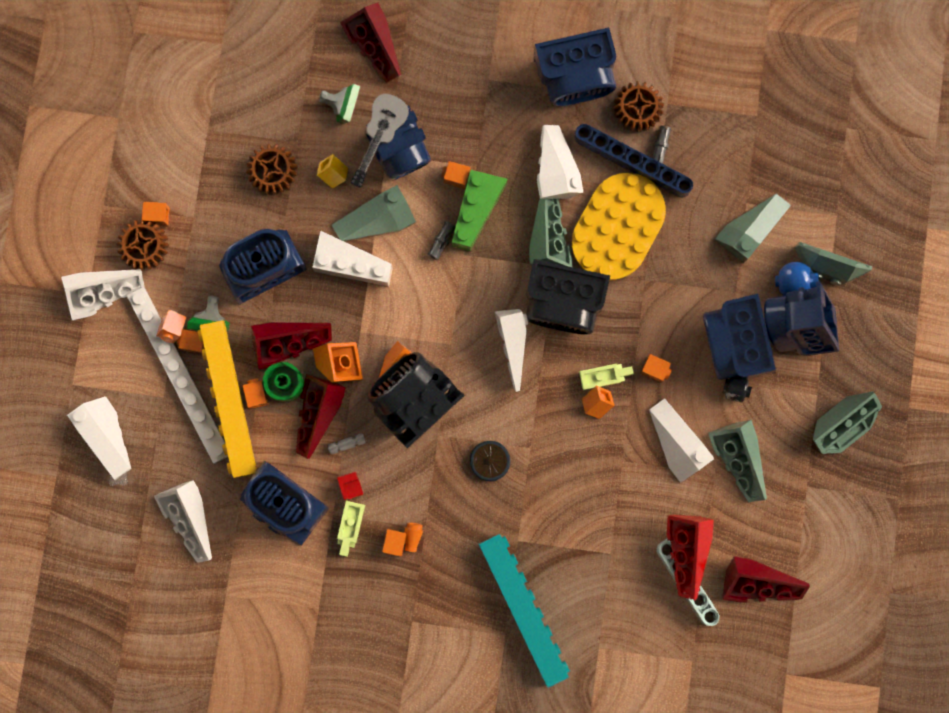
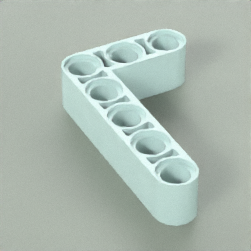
M665 539L658 544L657 554L675 581V571L672 568L674 559H671L670 554L666 556L662 553V547L665 544L671 547V542ZM700 585L698 594L703 598L702 604L697 606L694 600L687 599V601L703 624L714 626L719 621V614ZM708 611H711L714 615L711 622L705 620V614Z

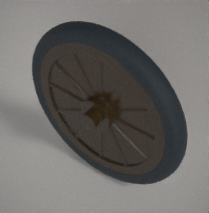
M484 441L478 444L470 455L471 470L479 479L484 481L501 479L510 467L508 450L496 441Z

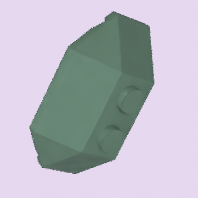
M799 242L795 246L801 262L808 265L813 273H818L819 279L830 280V283L833 285H844L868 273L873 267L803 242Z
M873 391L847 396L817 420L813 441L820 453H841L871 429L878 411L882 408Z

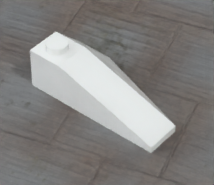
M543 125L540 143L542 155L538 163L540 164V173L537 174L540 199H570L583 193L579 170L559 125Z
M141 269L83 272L61 277L72 320L92 316L97 313V310L105 306L109 307L113 305L112 302L119 298H126L132 292L145 287Z
M520 309L495 311L499 334L502 340L505 341L503 349L506 358L509 359L507 364L512 385L517 392L520 391L526 339L525 325H528L527 316Z
M107 397L83 403L67 415L114 480H117L131 469L122 438L123 434L118 423V415Z
M665 398L649 410L668 467L680 483L714 459L700 439Z
M194 480L182 483L155 495L154 497L163 516L166 519L170 518L175 525L173 530L176 533L179 532L185 539L184 545L196 562L200 563L211 560L212 556L202 497Z

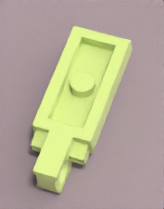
M621 364L579 371L583 391L593 389L595 386L603 387L625 381L624 377L634 374L632 366L622 368Z
M350 501L345 503L337 537V544L341 545L339 555L348 557L350 547L355 548L365 509L363 504Z

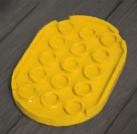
M635 173L613 175L597 187L576 224L572 235V249L575 260L583 270L610 275L609 281H614L627 277L638 269L665 219V202L658 187L648 178Z

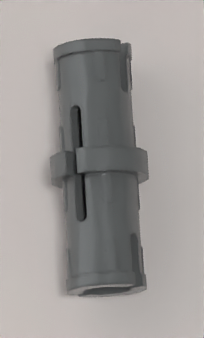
M663 125L659 127L657 141L654 142L655 150L653 154V159L662 164L665 152L669 147L668 139L671 131L670 127L665 129L666 126Z
M447 221L444 222L439 235H436L434 238L435 242L428 256L439 260L443 249L449 244L448 240L456 228L455 225Z

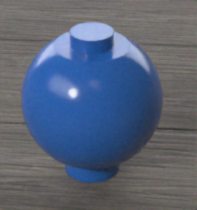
M791 262L780 269L779 276H775V287H779V291L783 296L787 292L799 290V287H804L805 290L815 288L816 282L819 281V274L813 273L811 268L804 263Z

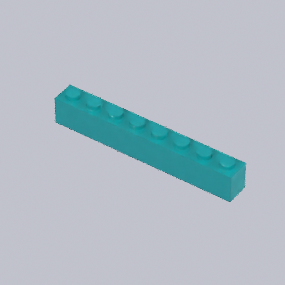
M499 534L480 543L479 546L546 686L549 688L569 678L567 673L570 672L566 661L562 662L559 657L561 651L558 644H553L550 639L553 634L549 626H544L541 620L544 618L540 607L536 608L533 603L536 599L532 590L527 591L524 585L527 580L523 572H518L516 568L518 561L514 553L509 554L507 548L510 545L506 537H501Z

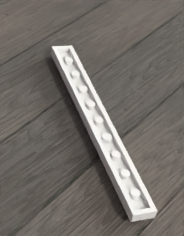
M145 287L132 292L127 297L213 464H216L228 457V455L225 456L223 451V444L226 443L223 437L220 436L219 429L175 344L165 342L156 336L162 319Z

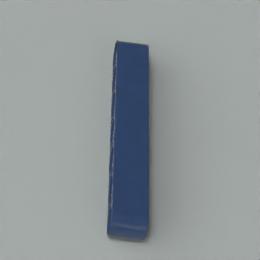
M581 124L576 128L574 138L579 145L635 174L648 178L655 185L681 198L686 197L693 189V181L689 177L592 126ZM585 131L588 137H580L579 132ZM602 140L605 145L599 147L595 141ZM619 149L621 155H614L612 150ZM629 158H636L638 163L631 164ZM652 166L655 172L648 173L645 167ZM669 175L671 177V181H664L662 176ZM679 184H686L688 190H681Z

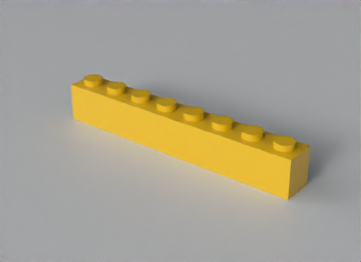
M225 321L200 325L201 330H198L200 342H204L205 349H202L204 361H208L209 368H206L208 380L212 379L213 387H210L211 396L216 398L215 414L216 417H220L221 425H218L221 437L224 436L226 443L223 444V451L225 456L228 455L230 463H227L229 475L232 474L233 478L253 474L257 471Z

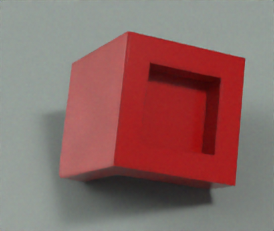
M357 472L337 477L345 501L363 495Z

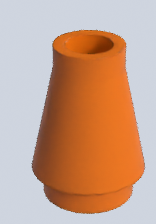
M408 522L407 527H404L406 533L405 551L416 552L424 530L421 524Z

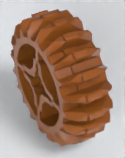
M636 81L635 86L630 82L628 88L623 86L622 92H617L618 98L614 99L616 105L613 106V110L617 111L614 116L620 117L618 123L625 122L624 128H627L628 125L631 126V132L634 131L635 127H637L638 132H641L642 127L648 131L649 125L655 127V122H659L661 119L659 116L663 115L661 109L664 107V103H660L663 97L657 96L659 94L658 90L652 91L653 85L647 88L646 82L642 86H640L639 81ZM635 94L633 101L624 104V100L627 97ZM642 95L646 96L650 101L644 100ZM637 101H638V104H640V107L642 106V108H641V110H640V113H639V109H637V107H635L636 104H637ZM649 110H653L652 115H650L648 118L642 119L644 112H649ZM626 111L634 114L635 119L630 117Z
M267 144V149L260 146L261 152L254 150L253 152L256 156H249L252 162L246 164L250 168L246 170L247 175H250L248 180L253 182L252 186L254 188L258 187L259 192L265 189V193L269 194L270 190H272L273 194L276 195L277 189H279L283 193L282 187L285 186L289 189L290 185L288 182H295L294 178L291 177L297 176V172L294 171L298 168L297 164H294L296 161L295 157H290L291 152H285L284 146L279 149L278 144H275L273 149L270 144ZM273 156V158L269 161L263 160L267 157ZM281 159L287 164L286 173L279 168ZM258 165L264 170L262 180L257 175ZM274 166L276 171L269 172L268 168ZM273 178H280L279 181L268 183L271 182Z
M134 220V226L128 223L127 227L129 229L127 231L125 229L121 230L124 236L118 235L122 242L116 243L120 247L117 252L118 254H123L120 259L126 261L125 264L127 266L132 265V268L135 270L139 266L141 271H144L145 265L151 270L152 263L158 266V259L164 261L161 255H167L168 252L163 248L169 247V244L165 242L168 240V237L164 235L165 231L163 229H159V224L153 225L150 221L146 224L142 220L139 224L137 220ZM142 231L152 232L156 237L145 238ZM135 235V241L129 244L131 238ZM142 240L145 242L143 249L140 247L142 246ZM157 244L154 253L150 256V250ZM130 252H141L144 259H136L131 256Z

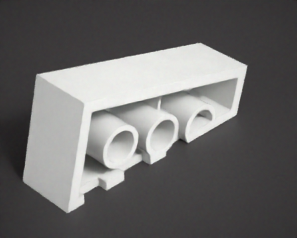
M320 231L312 267L315 272L389 286L393 269L392 264Z

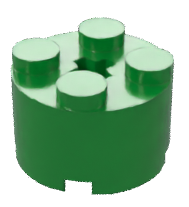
M279 362L271 365L265 371L263 385L266 393L274 400L288 403L298 398L302 393L304 378L293 364ZM286 379L287 385H282L280 380Z

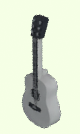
M382 94L375 99L372 106V119L366 130L367 134L373 139L350 184L359 188L362 187L367 174L366 171L379 143H390L395 131L406 121L409 113L408 106L400 98L390 94Z

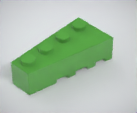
M470 170L452 240V247L471 251L507 185L506 178Z

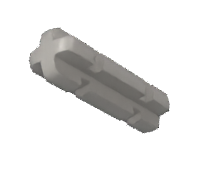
M361 433L355 435V437L340 440L338 443H331L328 445L330 454H335L339 450L344 451L356 447L357 444H365L366 440Z

